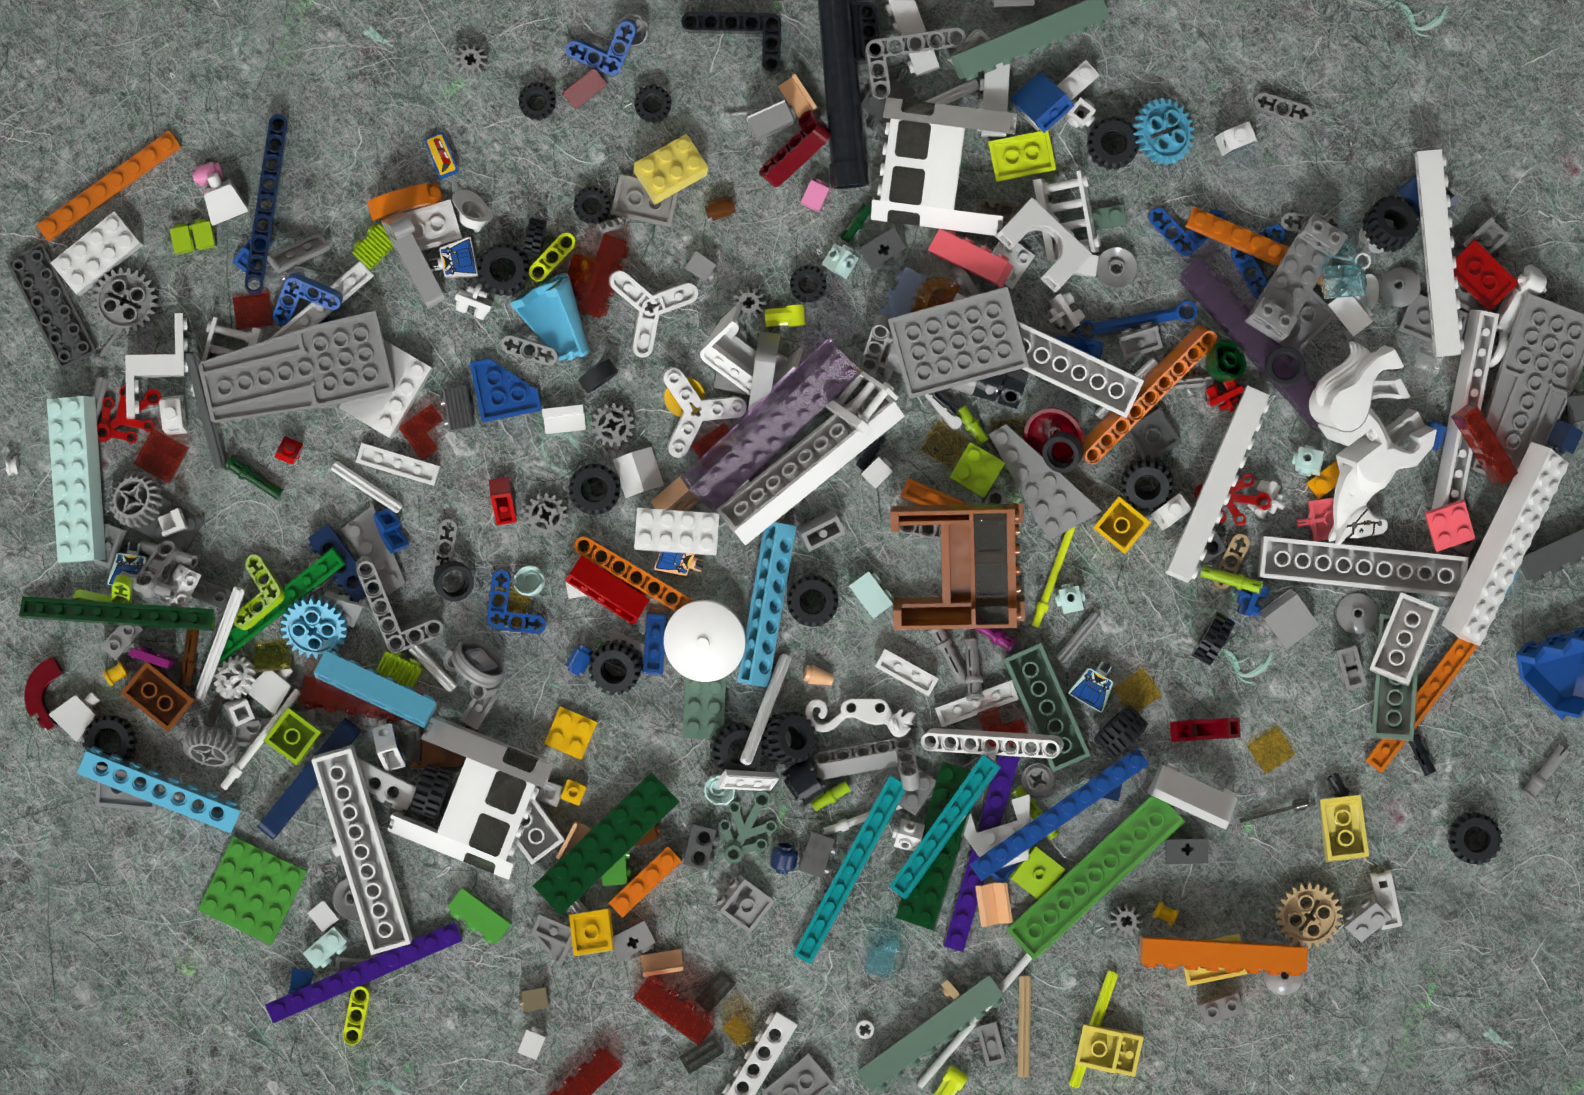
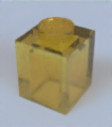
M738 1014L734 1015L722 1026V1030L737 1047L741 1044L745 1046L753 1039L751 1037L753 1030Z

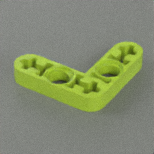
M256 554L250 555L246 559L245 567L259 588L260 593L237 612L234 625L242 630L250 629L285 598L284 589L267 562ZM255 561H257L256 564H257L258 568L261 569L260 571H259L258 569L254 568V566H255L254 562H255ZM268 574V582L266 584H262V577ZM270 588L276 591L275 598H273L274 594L271 590H269ZM259 602H262V603H263V608H262V610L259 611V612H256V611H255L256 605H257Z
M120 574L114 579L112 597L80 589L75 591L72 600L132 604L133 581L130 577Z

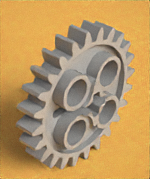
M119 268L118 274L115 270H111L112 276L104 274L106 280H98L101 286L94 287L98 293L91 295V297L97 299V301L91 303V305L96 306L98 309L93 311V313L100 314L97 319L99 322L105 320L104 327H108L111 324L110 331L112 332L116 328H118L119 334H122L124 329L127 334H130L131 328L139 332L138 326L146 328L144 321L152 322L149 315H156L152 307H158L157 304L153 303V300L158 299V296L152 295V293L157 289L155 287L150 288L149 286L152 284V281L145 282L147 276L143 274L139 277L140 271L138 270L134 274H132L131 268H128L126 273H124L123 268ZM118 282H123L124 290L117 293L115 285ZM137 290L143 292V298L139 301L134 299V293ZM108 293H113L122 298L127 296L129 301L141 305L142 308L138 309L126 303L123 305V302L108 296ZM115 301V310L109 312L107 310L108 302ZM133 309L135 316L128 320L125 316L126 311Z

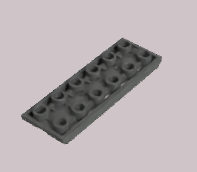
M40 243L6 260V263L60 370H63L97 352V349L59 273L52 266V259L43 243Z

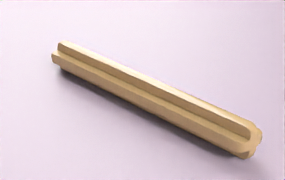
M1027 975L1019 977L1017 1075L1023 1078L1030 1075L1031 976Z

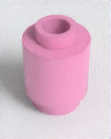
M210 162L196 166L195 171L192 172L195 184L199 183L200 186L209 184L207 177L211 174L218 173L220 179L224 178L220 162Z

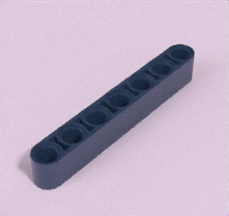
M345 717L315 755L350 746L361 732V729ZM311 760L257 826L258 829L272 840L277 837L319 785Z

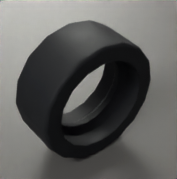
M1280 347L1273 350L1265 362L1267 377L1279 386H1289L1296 383L1302 378L1305 371L1303 356L1292 347ZM1282 354H1288L1296 360L1297 370L1290 378H1280L1273 370L1274 360Z
M607 359L584 374L578 381L588 394L612 379L618 373V370L611 360Z
M1058 432L1052 435L1044 444L1042 451L1043 460L1053 471L1059 473L1069 472L1082 460L1084 454L1083 445L1074 434ZM1062 441L1071 446L1074 451V458L1071 462L1063 463L1054 457L1052 446L1056 442Z
M447 561L441 564L435 571L433 584L436 591L445 600L456 602L465 599L472 592L474 577L472 572L463 563ZM453 570L461 571L465 576L464 585L455 592L446 591L442 585L444 576Z

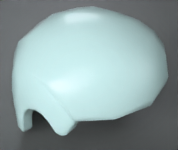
M524 566L514 576V588L521 595H537L545 585L544 573L536 566Z
M722 774L710 776L705 782V796L714 805H728L734 799L735 789H720L717 786V781Z

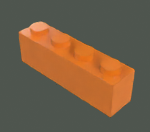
M668 845L609 901V904L623 918L682 862V858Z

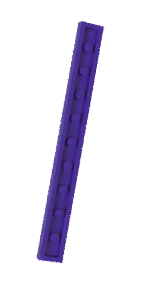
M998 755L996 763L1001 768L991 780L977 832L1000 826L1020 756ZM973 847L944 943V947L964 952L978 904L975 886L984 883V880L981 882L970 866L972 862L979 858Z
M455 922L412 940L411 944L388 950L265 1004L272 1023H276L463 940Z

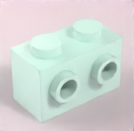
M335 925L309 947L303 955L315 969L319 966L324 968L332 961L330 957L334 953L339 955L347 948L345 944L349 939Z

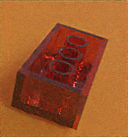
M647 976L634 994L633 999L695 1044L701 1046L714 1028V1017L706 1011H703V1013L696 1009L697 1005L691 1000L687 999L684 1001L679 997L680 993L673 987L666 988L663 985L664 981L658 976Z

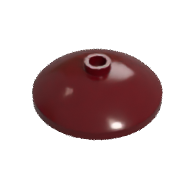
M1048 407L1038 410L1029 418L1024 429V440L1043 457L1044 444L1052 435L1056 434L1055 430L1074 434L1079 438L1082 445L1084 444V434L1080 423L1072 414L1060 408ZM1058 441L1052 446V453L1057 460L1063 463H1069L1073 460L1074 451L1070 445Z

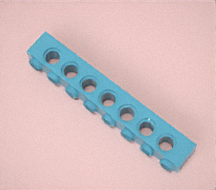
M774 522L763 531L746 628V648L740 662L738 683L768 688L797 526Z
M95 746L86 748L77 769V774L229 833L232 832L241 810L238 802L232 799L223 800L214 792L208 791L205 793L200 791V788L196 785L188 784L187 786L180 783L181 781L175 777L169 776L167 778L161 776V772L154 769L148 771L143 769L139 763L133 761L130 763L125 762L122 757L116 754L107 755L103 753L102 749ZM98 762H105L108 767L100 770L96 764ZM123 769L127 772V775L125 777H118L115 772ZM137 777H144L146 783L139 785L135 782V779ZM162 784L166 789L163 792H157L154 787ZM176 792H182L185 797L178 800L173 795ZM201 799L204 805L196 807L193 805V801ZM214 807H221L223 812L217 815L212 812V809Z

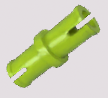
M966 405L956 412L966 426L965 430L971 433L978 445L989 439V436L986 435L979 425L980 421L974 418Z
M846 780L831 789L827 788L825 793L812 801L811 804L817 812L830 803H836L838 798L852 790Z

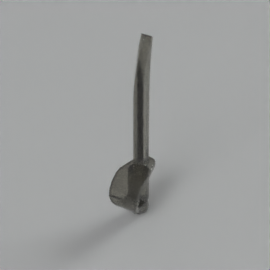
M1299 798L1293 800L1291 806L1247 816L1239 820L1242 823L1293 809L1295 812H1299L1314 806L1316 801L1312 798Z

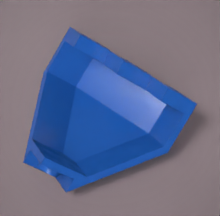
M1584 627L1575 628L1573 633L1563 635L1561 632L1546 636V640L1535 643L1534 640L1526 642L1516 654L1520 679L1561 720L1566 715L1580 718L1584 713Z

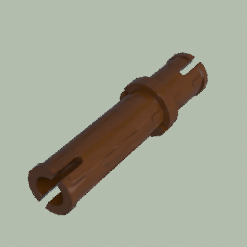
M187 629L183 662L180 663L182 670L179 685L192 686L194 668L197 667L195 659L199 630Z

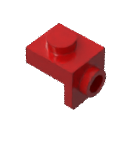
M284 436L276 451L275 458L294 465L301 456L303 443Z

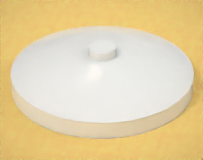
M697 600L682 606L670 618L664 633V649L672 666L683 676L700 682L716 681L729 675L739 665L746 648V634L739 617L729 607L712 600Z

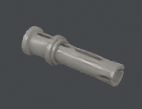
M944 629L928 630V634L932 635L936 643V649L938 651L941 650L957 684L964 682L967 674L951 645L952 639L947 636Z
M975 638L965 640L967 663L965 684H967L968 689L966 700L970 702L985 699L982 694L981 685L983 678L979 672L978 639Z
M1558 745L1538 773L1531 775L1529 783L1524 789H1520L1519 792L1534 802L1536 795L1542 788L1545 789L1546 781L1567 754H1569V751L1567 749L1564 750L1563 746Z

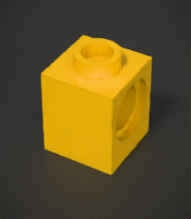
M568 779L560 799L580 806L588 786Z

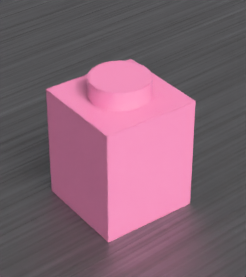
M816 179V181L811 180L801 200V204L820 212L830 189L826 187L827 183Z

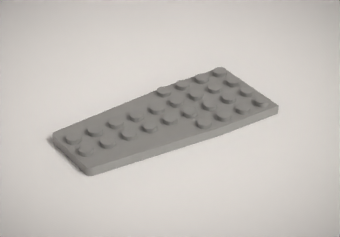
M1530 293L1525 294L1508 339L1506 352L1501 359L1471 461V470L1511 484L1530 443L1534 442L1547 447V440L1556 421L1560 419L1567 404V398L1571 396L1584 366V314Z
M376 311L316 324L202 361L198 365L210 419L214 423L338 405L395 391Z

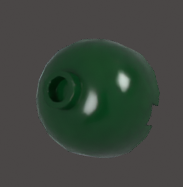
M1222 340L1212 346L1205 358L1207 371L1215 380L1220 382H1231L1239 378L1246 371L1247 362L1244 353H1240L1237 349L1239 346L1230 340Z

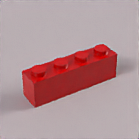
M582 555L565 579V582L632 625L639 619L650 601L643 592L634 590L626 581L617 579L612 573L604 568H600Z

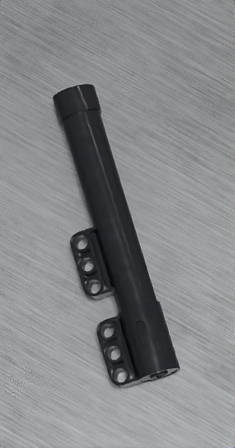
M818 0L827 123L830 132L831 164H829L831 189L869 186L867 161H865L857 64H867L865 46L871 40L879 39L877 9L872 2ZM862 8L868 9L869 17H865L862 14ZM864 28H868L870 30V37H866L864 35ZM877 44L870 45L869 49L873 55H878L880 47Z

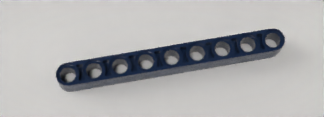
M280 114L273 115L269 120L246 269L245 288L253 296L261 294L264 289L268 264L267 256H269L287 139L288 123L286 118ZM276 121H282L284 127L277 130L273 127V124ZM279 141L281 143L280 148L272 149L270 147L271 142ZM269 161H276L278 166L275 169H269L267 163ZM271 180L275 183V186L272 189H266L264 183ZM268 200L272 203V206L269 209H263L261 203ZM265 220L269 223V226L266 229H260L258 223ZM262 240L266 242V246L260 250L255 248V243ZM259 260L263 263L261 269L256 270L252 268V263ZM253 280L260 283L259 288L256 290L249 288V283Z

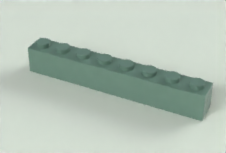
M1083 0L950 57L959 79L966 78L969 81L978 77V72L984 70L985 73L997 69L995 66L997 64L1003 63L1004 66L1014 62V57L1021 55V58L1033 54L1032 50L1039 47V50L1051 46L1050 42L1057 40L1058 43L1069 39L1068 34L1075 32L1078 35L1086 32L1087 26L1092 24L1093 27L1100 26L1105 23L1104 19L1109 18L1110 15L1104 0Z
M991 975L987 976L858 1070V1074L871 1092L876 1090L879 1093L888 1086L886 1082L892 1078L894 1081L905 1074L903 1072L908 1066L913 1068L921 1062L920 1057L925 1054L927 1056L933 1054L938 1050L936 1048L941 1042L944 1044L948 1043L954 1038L953 1033L958 1030L963 1032L971 1026L969 1023L974 1018L979 1020L987 1014L985 1010L990 1006L995 1008L1004 1002L1002 998L1006 995Z

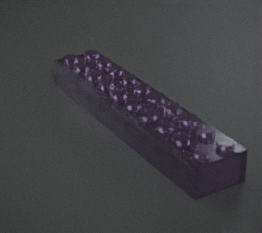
M1197 258L1176 277L1177 280L1232 341L1239 346L1241 351L1312 429L1317 428L1319 422L1311 416L1309 410V399L1317 384L1314 381H1308L1305 377L1307 376L1305 371L1300 380L1289 386L1274 384L1267 377L1265 372L1266 359L1273 350L1279 348L1280 344L1245 322L1251 311L1245 305L1241 306L1236 301L1238 297L1232 290H1226L1223 286L1225 284L1224 281L1217 274L1214 276L1209 271L1211 267L1204 259L1200 261ZM1282 354L1274 360L1273 370L1278 377L1290 378L1295 374L1297 367L1291 362L1294 360L1292 356Z
M829 337L681 477L682 481L697 498L714 512L863 371Z

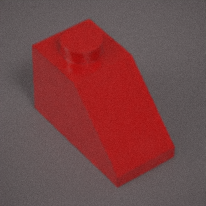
M509 477L490 479V498L497 526L517 523Z

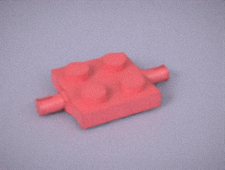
M1334 498L1307 501L1308 518L1296 519V523L1304 522L1296 524L1297 528L1309 526L1312 531L1313 541L1328 540L1329 533L1334 525Z

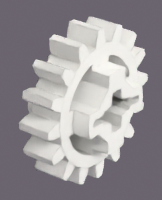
M236 656L234 659L229 657L228 663L223 661V667L217 668L220 672L214 675L217 678L214 685L217 687L216 692L220 693L225 699L234 700L235 697L241 699L242 693L247 695L246 690L253 688L250 684L256 680L252 677L256 674V671L253 670L254 665L246 658Z

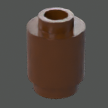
M725 196L707 201L708 206H705L707 217H712L713 221L732 216V213H736L732 197L727 198Z

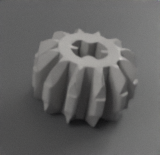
M466 43L467 50L464 51L462 47H459L458 50L462 54L454 55L456 59H459V61L454 62V65L457 67L461 66L458 72L461 74L465 71V77L468 78L470 72H472L473 77L476 78L477 70L481 74L484 73L481 66L488 67V63L483 60H487L489 57L486 54L482 55L485 51L483 47L477 51L478 45L474 43L472 49H470L469 43ZM474 56L476 63L472 62V65H469L467 58Z
M747 286V293H744L743 289L740 288L739 293L742 296L734 294L733 297L742 304L747 301V298H751V302H755V305H751L750 309H747L746 305H742L740 310L742 311L740 319H743L745 314H748L747 319L751 321V314H754L756 319L759 318L757 310L764 313L765 310L759 307V305H766V301H759V299L764 297V294L761 293L756 296L758 288H755L753 293H750V286ZM732 302V306H736L739 302Z
M1124 903V910L1117 905L1116 908L1119 912L1116 913L1112 910L1110 912L1115 916V918L1108 919V922L1115 923L1110 929L1115 930L1118 928L1116 936H1119L1123 931V937L1127 938L1130 931V934L1134 937V928L1141 931V928L1136 925L1137 923H1143V919H1136L1142 914L1141 911L1134 913L1136 910L1134 905L1128 910L1127 903ZM1130 916V924L1122 926L1121 918Z

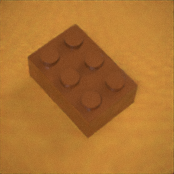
M149 662L144 663L121 692L125 698L167 732H171L197 701L195 697L162 670Z

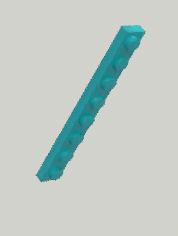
M985 754L982 755L889 887L904 899L909 897L1001 768L1000 765Z

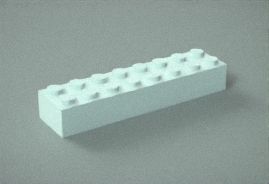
M76 396L47 399L58 563L106 560L95 397Z

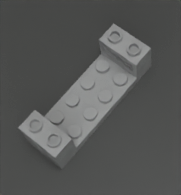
M1315 214L1309 217L1302 225L1245 322L1276 342H1282L1290 334L1298 320L1296 318L1329 261L1339 252L1348 235Z

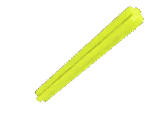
M1107 971L1089 1025L1101 1027L1118 977L1116 972ZM1075 1065L1069 1081L1070 1086L1074 1088L1080 1087L1086 1067Z

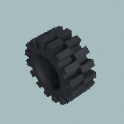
M540 82L526 85L518 97L521 111L531 120L540 121L541 119H546L555 109L556 99L553 91L546 84H541ZM534 94H541L545 98V104L540 109H534L529 104V99Z
M647 85L636 94L634 107L637 115L642 120L648 123L661 122L668 116L671 110V99L668 92L662 87ZM651 96H655L661 101L660 108L655 112L648 111L645 108V101Z
M591 186L579 191L575 196L573 205L574 211L581 221L587 224H596L607 218L608 213H610L611 203L605 191L599 187ZM593 197L599 200L600 208L597 212L589 213L585 210L584 203L588 198Z
M530 218L523 254L540 257L547 221Z
M801 266L791 276L790 289L792 294L802 302L812 303L817 301L826 291V277L816 266ZM806 276H811L816 280V288L811 292L804 291L800 286L801 280Z

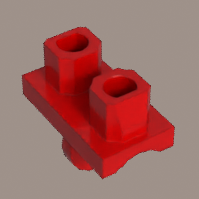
M1236 380L1223 382L1226 390L1219 393L1215 384L1205 388L1207 396L1205 401L1207 405L1213 407L1224 401L1223 404L1218 405L1219 410L1222 411L1227 408L1230 413L1234 411L1232 405L1239 403L1237 397L1231 400L1229 398L1244 392L1242 386L1237 384Z

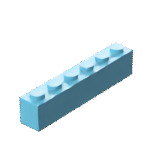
M328 651L324 652L314 671L315 678L426 729L437 708L433 697L427 694L422 696L408 685L403 687L397 684L398 682L391 677H381L374 669L368 668L366 670L360 667L361 665L351 659L347 661L335 651H331V653Z

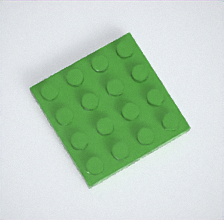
M233 836L198 910L267 944L273 945L308 871Z

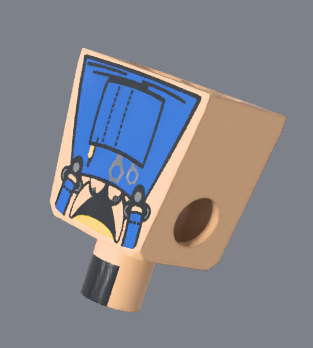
M660 552L654 569L687 576L689 569L702 572L705 561L694 557L695 554Z

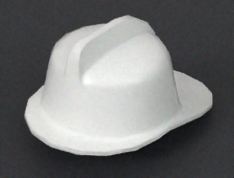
M458 190L453 194L452 201L459 211L460 222L465 227L479 232L485 223L493 218L492 211L476 193L469 190Z

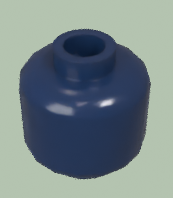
M778 843V846L772 849L770 865L776 870V873L786 875L788 872L795 870L798 858L797 850L789 843Z

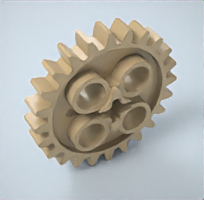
M1310 882L1307 883V887L1299 883V889L1292 886V893L1285 891L1287 898L1280 897L1283 905L1276 906L1281 912L1275 913V915L1281 919L1276 923L1279 926L1283 925L1280 928V932H1287L1284 937L1286 940L1292 937L1291 943L1293 945L1299 941V945L1307 943L1308 949L1311 948L1312 943H1315L1318 948L1319 941L1326 945L1325 938L1328 937L1333 940L1331 933L1339 932L1335 926L1342 925L1341 921L1337 920V918L1343 917L1342 913L1337 912L1342 907L1341 905H1335L1339 899L1337 897L1332 898L1333 891L1326 893V886L1319 889V883H1316L1314 887L1311 886ZM1309 897L1311 901L1308 905L1303 906L1300 904L1302 898ZM1319 900V903L1314 907L1315 901ZM1322 907L1328 908V913L1324 916L1318 914V910ZM1312 911L1313 917H1308L1306 920L1305 913L1309 914ZM1297 914L1300 916V920L1297 923L1290 922L1292 915ZM1304 924L1303 930L1300 931L1299 928ZM1310 925L1318 926V930L1315 933L1307 931Z

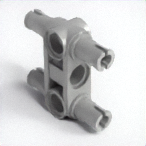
M144 540L140 544V551L151 556L139 574L135 575L126 571H122L120 574L130 577L135 591L141 592L145 598L161 595L173 599L177 594V589L175 586L165 583L179 564L195 568L198 559L196 558L197 556L187 554L181 548L175 547L171 541L153 544Z

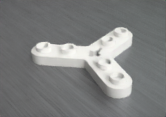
M614 271L609 276L611 288L638 310L631 349L636 356L641 358L649 356L653 350L659 315L690 304L698 297L697 287L688 282L651 295L623 271ZM647 302H650L651 304H657L659 302V305H656L652 308V312H650L649 310H645V307H647Z
M670 367L663 373L665 385L683 409V413L667 445L668 451L673 457L680 458L686 455L703 421L738 418L746 412V403L738 396L700 399L678 368ZM690 402H692L693 405L697 408L701 407V409H699V415H696L695 413L691 415V412L693 410L689 404Z

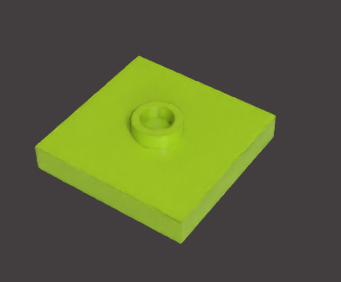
M1033 845L1029 850V860L1020 862L1009 878L1039 900L1053 887L1066 869Z

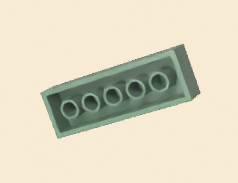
M1380 614L1378 647L1391 615ZM1419 662L1409 686L1376 673L1372 739L1414 741Z
M1038 643L1002 659L1035 734L1056 735L1063 740L1064 746L1058 756L1046 758L1051 771L1055 772L1091 756L1042 644ZM1048 743L1051 750H1057L1054 743Z

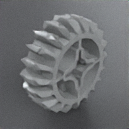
M131 473V476L124 475V481L118 480L119 486L113 487L115 493L110 494L113 498L109 502L113 506L110 511L115 514V519L121 524L131 528L135 526L141 528L142 524L148 525L149 519L155 520L154 514H160L157 509L163 506L159 502L164 498L160 494L162 489L158 486L159 483L149 475L143 473Z
M213 726L192 727L185 734L183 741L184 753L188 755V758L208 767L213 766L217 768L220 766L224 768L225 766H230L231 763H234L239 750V745L233 735H229L227 731H222L221 728L217 729Z

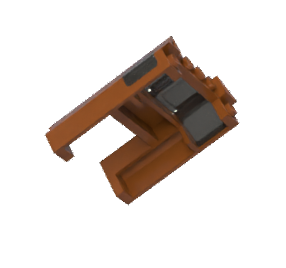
M1023 503L891 506V532H899V526L941 525L942 597L894 598V630L1017 628V621H1025V596L1020 595V583H1016V576L1020 575V563H1016V556H1020V545L1015 544V536H1019V524L1015 523H1023Z

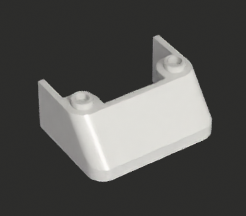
M739 302L720 320L704 344L700 356L705 363L750 395L756 351L735 336L739 330L737 318L743 305ZM801 347L789 358L777 353L772 392L797 370L803 353Z
M1168 763L1167 766L1159 765L1147 794L1225 830L1227 829L1238 800L1234 797L1236 793L1225 788L1222 792L1178 772L1179 767Z

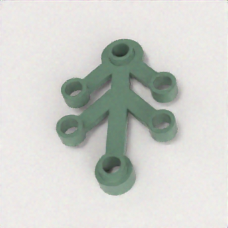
M758 791L755 794V805L745 824L740 813V803L733 801L729 804V811L733 814L739 833L734 842L730 831L731 822L727 819L720 821L719 828L723 831L727 844L724 849V858L729 863H738L743 859L744 854L756 850L763 851L767 848L768 843L764 838H759L753 844L742 845L746 838L765 832L772 833L777 829V824L773 820L752 828L762 807H766L770 803L768 792ZM760 795H765L766 801L761 803L759 802L758 797ZM732 804H737L739 806V809L737 811H732ZM723 822H728L729 828L723 829L721 827V824ZM768 823H774L775 828L769 830L767 828ZM764 841L765 847L759 848L757 843ZM732 849L737 850L738 855L736 857L730 855Z

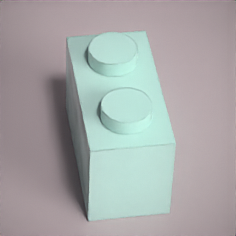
M867 572L849 587L874 619L893 605L891 600L894 598L887 589L883 591L879 586L881 580L875 572L873 574Z

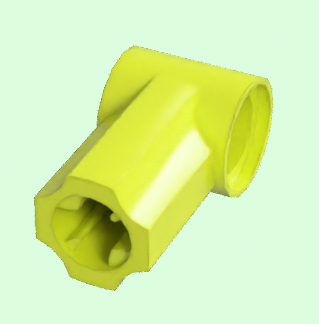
M789 305L786 308L765 309L766 327L786 325L788 327L806 325L804 305Z
M951 1065L944 1074L943 1081L934 1095H955L964 1086L969 1075Z

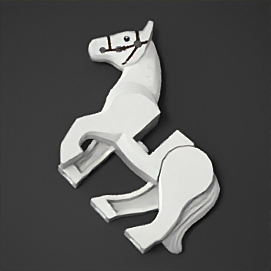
M1349 342L1351 352L1348 358L1319 380L1309 399L1311 416L1319 422L1318 426L1326 438L1347 446L1336 455L1340 474L1334 494V525L1328 536V541L1331 543L1335 541L1336 545H1340L1345 538L1380 535L1387 530L1388 522L1386 518L1373 514L1366 506L1367 502L1375 493L1386 487L1397 470L1417 466L1432 449L1437 430L1425 425L1418 411L1408 408L1393 423L1384 427L1379 417L1370 408L1371 400L1401 399L1410 397L1401 378L1391 375L1383 379H1376L1383 370L1404 367L1396 350L1385 345L1376 352L1371 353L1359 343ZM1409 434L1411 442L1408 447L1404 449L1397 446Z

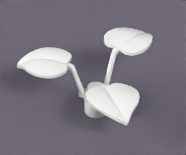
M1385 219L1386 223L1391 228H1393L1394 222L1392 220ZM1361 228L1358 237L1362 243L1366 244L1364 246V253H1355L1352 257L1335 255L1333 258L1351 261L1354 268L1360 269L1358 278L1351 279L1346 288L1349 287L1351 291L1355 289L1361 296L1359 301L1363 306L1368 305L1372 310L1378 300L1379 283L1374 275L1366 274L1362 277V274L1371 264L1368 248L1373 253H1383L1384 250L1383 248L1377 249L1375 244L1371 245L1369 243L1371 240L1365 237L1366 231H1363Z

